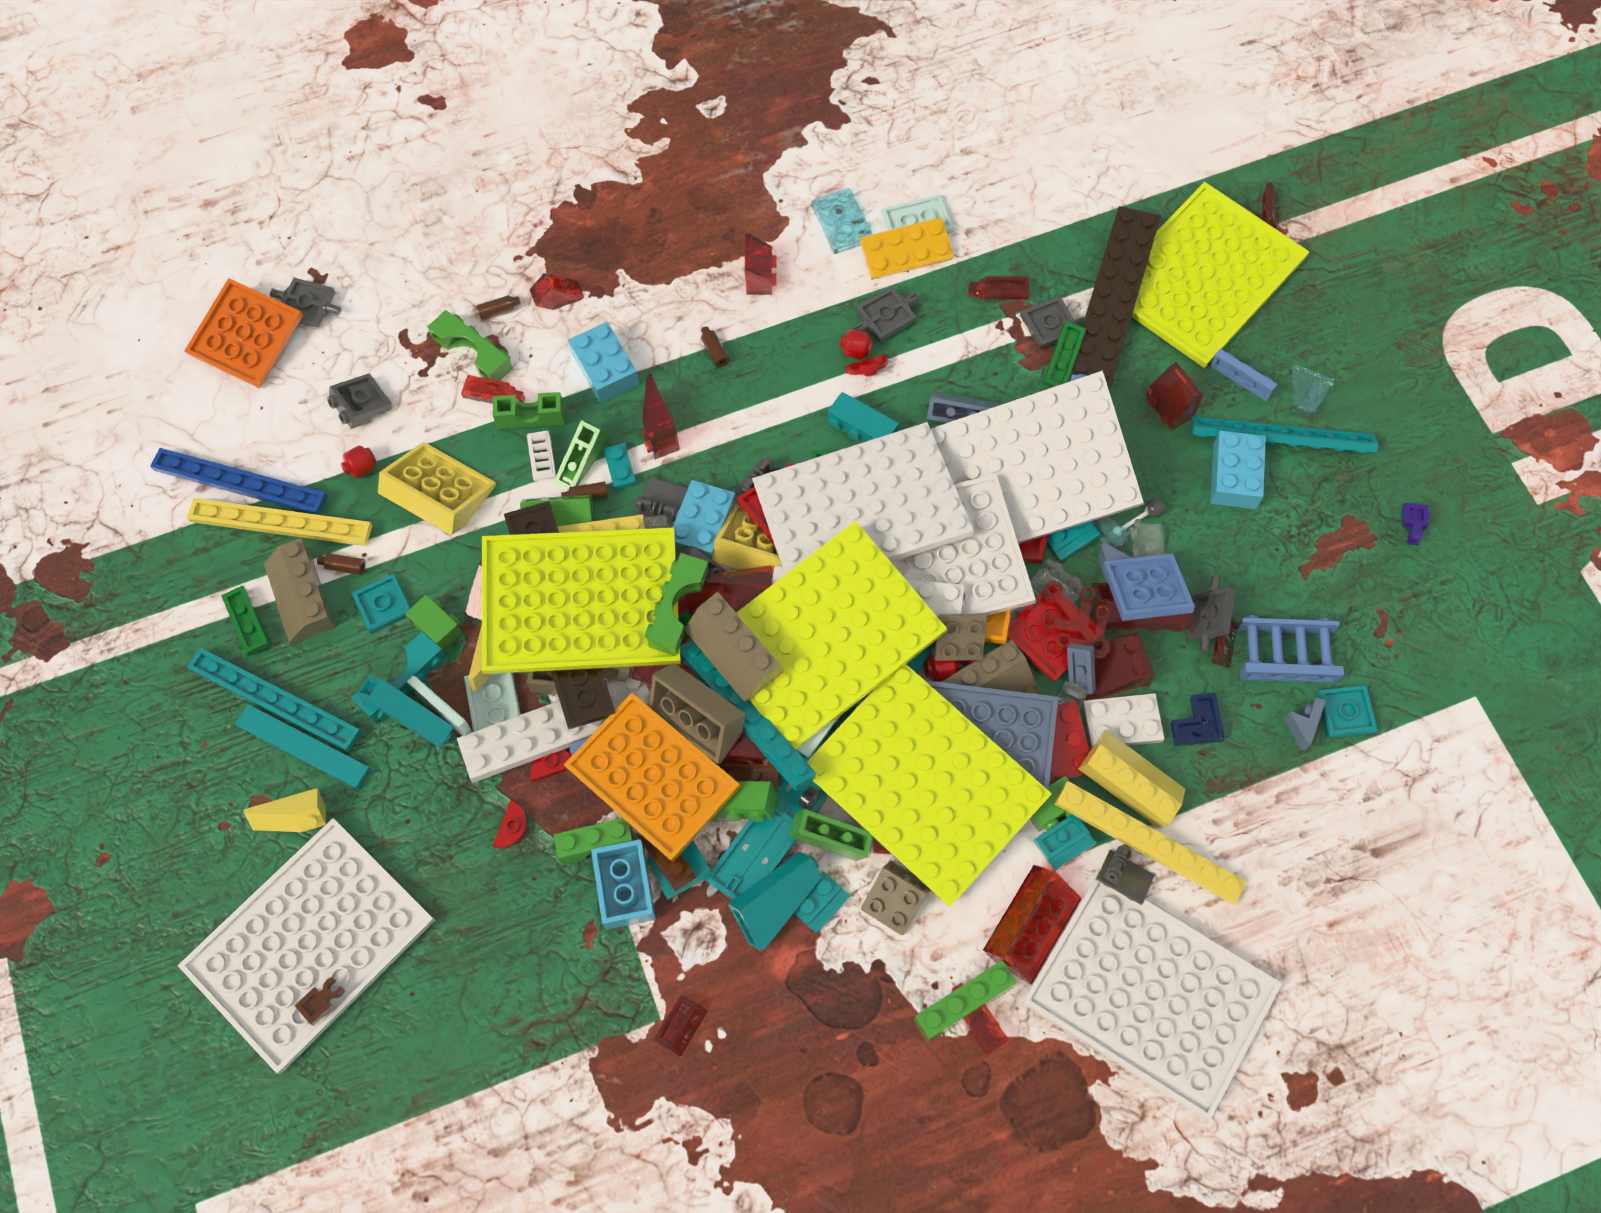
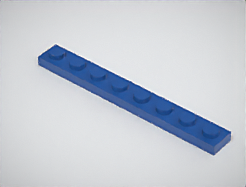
M160 447L150 465V468L156 472L309 514L319 515L328 497L322 491Z

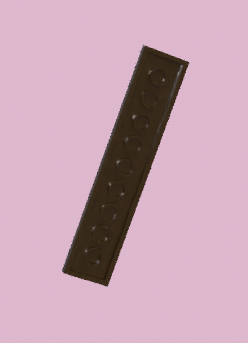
M1122 206L1118 207L1082 325L1083 328H1086L1068 382H1070L1071 375L1085 374L1088 376L1103 371L1110 392L1161 215Z
M549 501L504 513L510 535L559 533ZM602 668L551 671L568 730L606 719L610 715L615 714Z

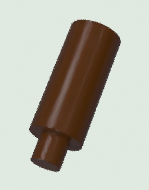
M510 295L478 304L476 307L480 319L484 320L513 311L514 306L520 305L521 302L518 296L510 298Z
M708 326L701 329V340L715 366L720 368L727 365L730 359L714 330H710Z
M605 481L569 487V491L561 492V496L592 494V500L608 498Z
M327 553L326 556H318L317 564L324 565L325 570L363 575L366 568V561L363 558Z

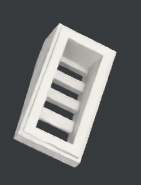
M549 431L527 434L533 480L540 481L555 478L553 446ZM546 449H547L546 452L535 453V451H540V450H546ZM549 459L548 461L536 462V460ZM550 467V470L537 471L538 468Z

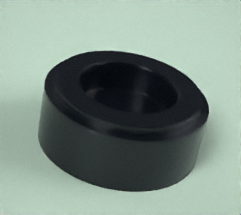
M814 786L807 788L799 800V807L810 811L819 799L821 791Z

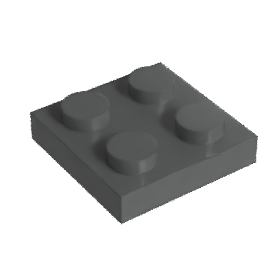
M1061 296L1022 310L1020 313L1023 322L1040 350L1057 343L1065 321L1077 325Z

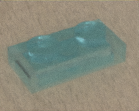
M1110 516L1091 521L1095 529L1100 533L1101 537L1099 539L1119 551L1132 536L1131 533Z

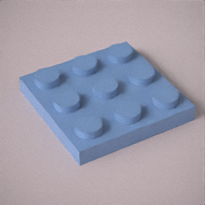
M1173 553L1104 561L1103 570L1122 621L1193 613L1195 606Z

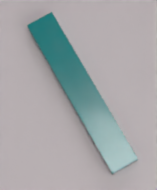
M249 704L234 724L249 734L356 790L359 789L371 770L370 767Z

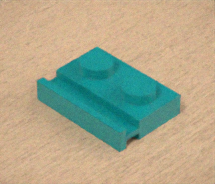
M1090 521L1049 534L1047 543L1062 563L1101 536Z
M1071 815L1034 839V843L1047 862L1051 864L1054 871L1089 850L1097 843L1090 836V832L1082 821L1074 815Z
M824 871L820 874L822 877L793 913L807 927L813 930L816 935L850 898V894L846 893Z

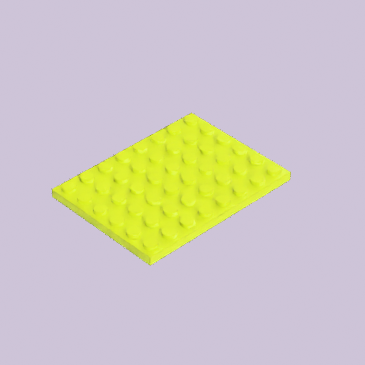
M1204 182L1157 230L1132 318L1197 364L1206 368L1218 350H1222L1307 258L1309 251Z
M856 521L847 526L736 613L777 660L784 671L752 697L750 702L762 716L772 722L795 750L804 745L947 632L945 625Z
M674 528L482 536V673L495 674L681 664L680 647L677 655L674 656L649 648L648 639L645 638L649 623L653 624L655 616H653L657 602L661 603L664 597L662 595L665 581L669 582L672 576L670 568L672 562L676 560ZM677 601V603L675 604L674 609H673V613H674L675 617L677 618V620H678V601Z
M907 664L877 686L807 761L809 766L816 772V777L812 781L866 831H869L881 845L949 907L955 903L1052 794Z

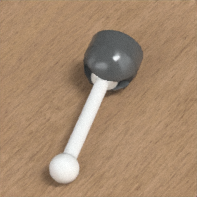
M1157 497L1152 498L1146 503L1145 512L1123 526L1115 527L1113 530L1114 534L1120 536L1123 530L1147 515L1151 517L1162 515L1165 513L1163 503Z

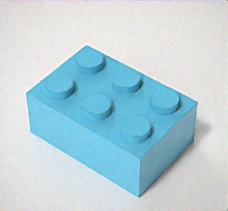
M608 322L568 339L571 354L600 404L640 385L635 367Z
M1219 431L1213 443L1210 504L1257 509L1263 499L1266 436Z
M691 480L672 527L674 528L675 552L677 548L695 547L712 560L715 538L736 504L735 492Z
M642 840L591 849L601 919L605 929L609 930L656 920L645 848Z

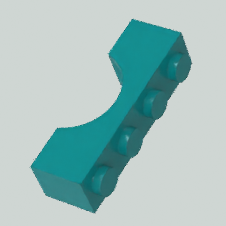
M423 631L405 647L407 665L404 672L397 679L389 682L390 685L407 696L412 691V688L407 683L412 676H416L424 683L427 676L433 670L440 668L447 658L443 650ZM357 692L351 697L354 703L376 724L388 717L355 696Z

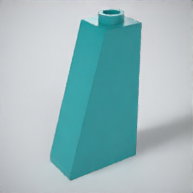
M369 675L355 695L435 746L441 747L442 744H446L451 738V731L454 728L452 725L383 679Z
M801 852L796 853L728 903L750 946L763 951L822 877L818 871L819 864L813 856H808Z

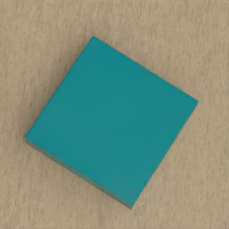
M395 573L352 592L370 634L407 618L405 613L411 608Z
M1366 685L1317 691V697L1326 700L1322 711V718L1327 738L1372 734L1378 731Z
M694 840L684 849L681 855L694 872L696 878L676 892L652 857L647 859L667 900L712 875Z

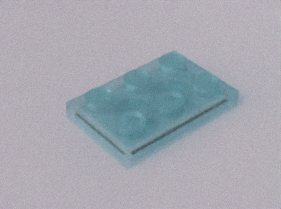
M850 187L811 200V207L834 255L861 246L860 237L873 234Z

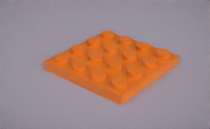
M228 278L184 352L260 389L304 314L293 307Z

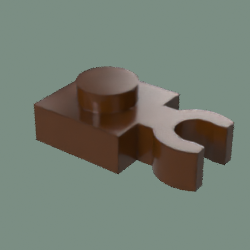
M328 978L324 982L321 991L314 987L294 1005L310 1025L314 1026L334 1007L329 1002L332 998H339L344 994L345 990L342 987L331 992V986L336 982L335 978Z

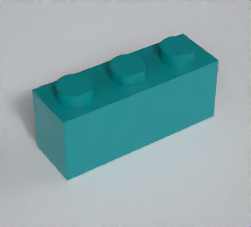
M843 391L827 411V422L831 427L836 430L840 429L846 432L853 440H859L863 443L898 432L899 423Z

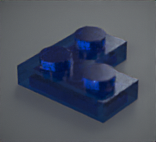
M1216 693L1191 695L1190 702L1194 718L1172 720L1170 723L1174 746L1223 742L1225 736Z

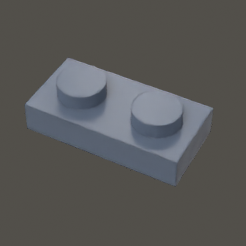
M1070 644L1067 647L1069 691L1093 694L1096 690L1094 647Z

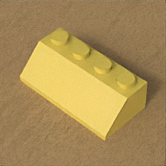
M1107 730L1103 731L1078 768L1158 829L1169 825L1182 806L1185 788Z

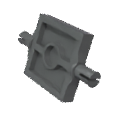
M294 277L290 286L285 291L274 288L270 291V297L281 299L282 303L301 311L304 315L299 323L319 327L327 312L340 315L342 310L341 306L331 304L336 293L333 287Z
M890 287L856 306V312L863 322L852 328L861 331L868 329L879 342H882L916 322V316L910 310L909 305L919 301V297L914 292L904 298L893 287Z
M1211 576L1209 589L1202 594L1194 595L1192 598L1195 607L1193 613L1189 615L1185 638L1191 642L1200 640L1198 651L1201 653L1209 652L1210 640L1214 637L1229 635L1236 591L1230 587L1219 589L1221 581L1219 576Z

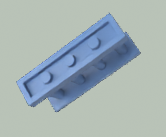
M1255 615L1242 618L1237 625V631H1247L1249 661L1245 662L1240 669V680L1338 683L1344 676L1343 666H1335L1332 663L1330 634H1333L1340 626L1339 621H1331L1329 618L1317 620L1259 618ZM1257 632H1271L1272 663H1262L1259 661ZM1281 632L1295 633L1298 663L1286 664L1283 661ZM1305 633L1320 635L1321 665H1310L1308 662Z

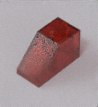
M543 273L529 289L536 307L551 310L575 303L584 298L577 280Z

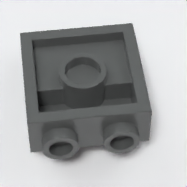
M370 373L329 386L327 402L330 408H336L339 412L338 416L343 425L348 424L351 429L370 423L374 415L392 410L391 401Z

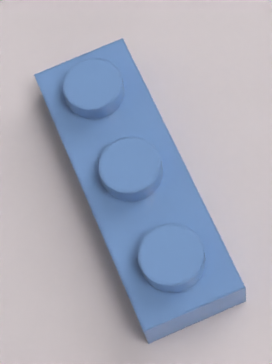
M1221 349L1215 354L1210 367L1265 401H1268L1277 386L1269 377L1263 376L1250 365L1242 363L1234 358L1232 354Z

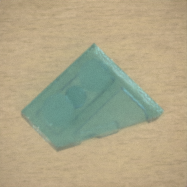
M1294 364L1292 367V409L1314 417L1334 385V379Z

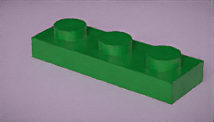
M1068 321L1063 323L1042 384L1053 388L1068 382L1086 328Z
M242 585L221 595L245 653L251 656L270 647V643L246 588Z

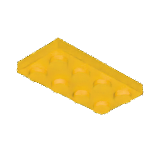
M942 217L860 237L859 240L871 280L950 261L954 258Z

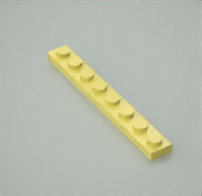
M193 498L187 519L193 523L367 546L372 529L371 523L367 521Z
M1067 781L1064 784L1055 802L1056 806L1230 904L1234 905L1237 903L1246 883L1245 880L1071 782Z

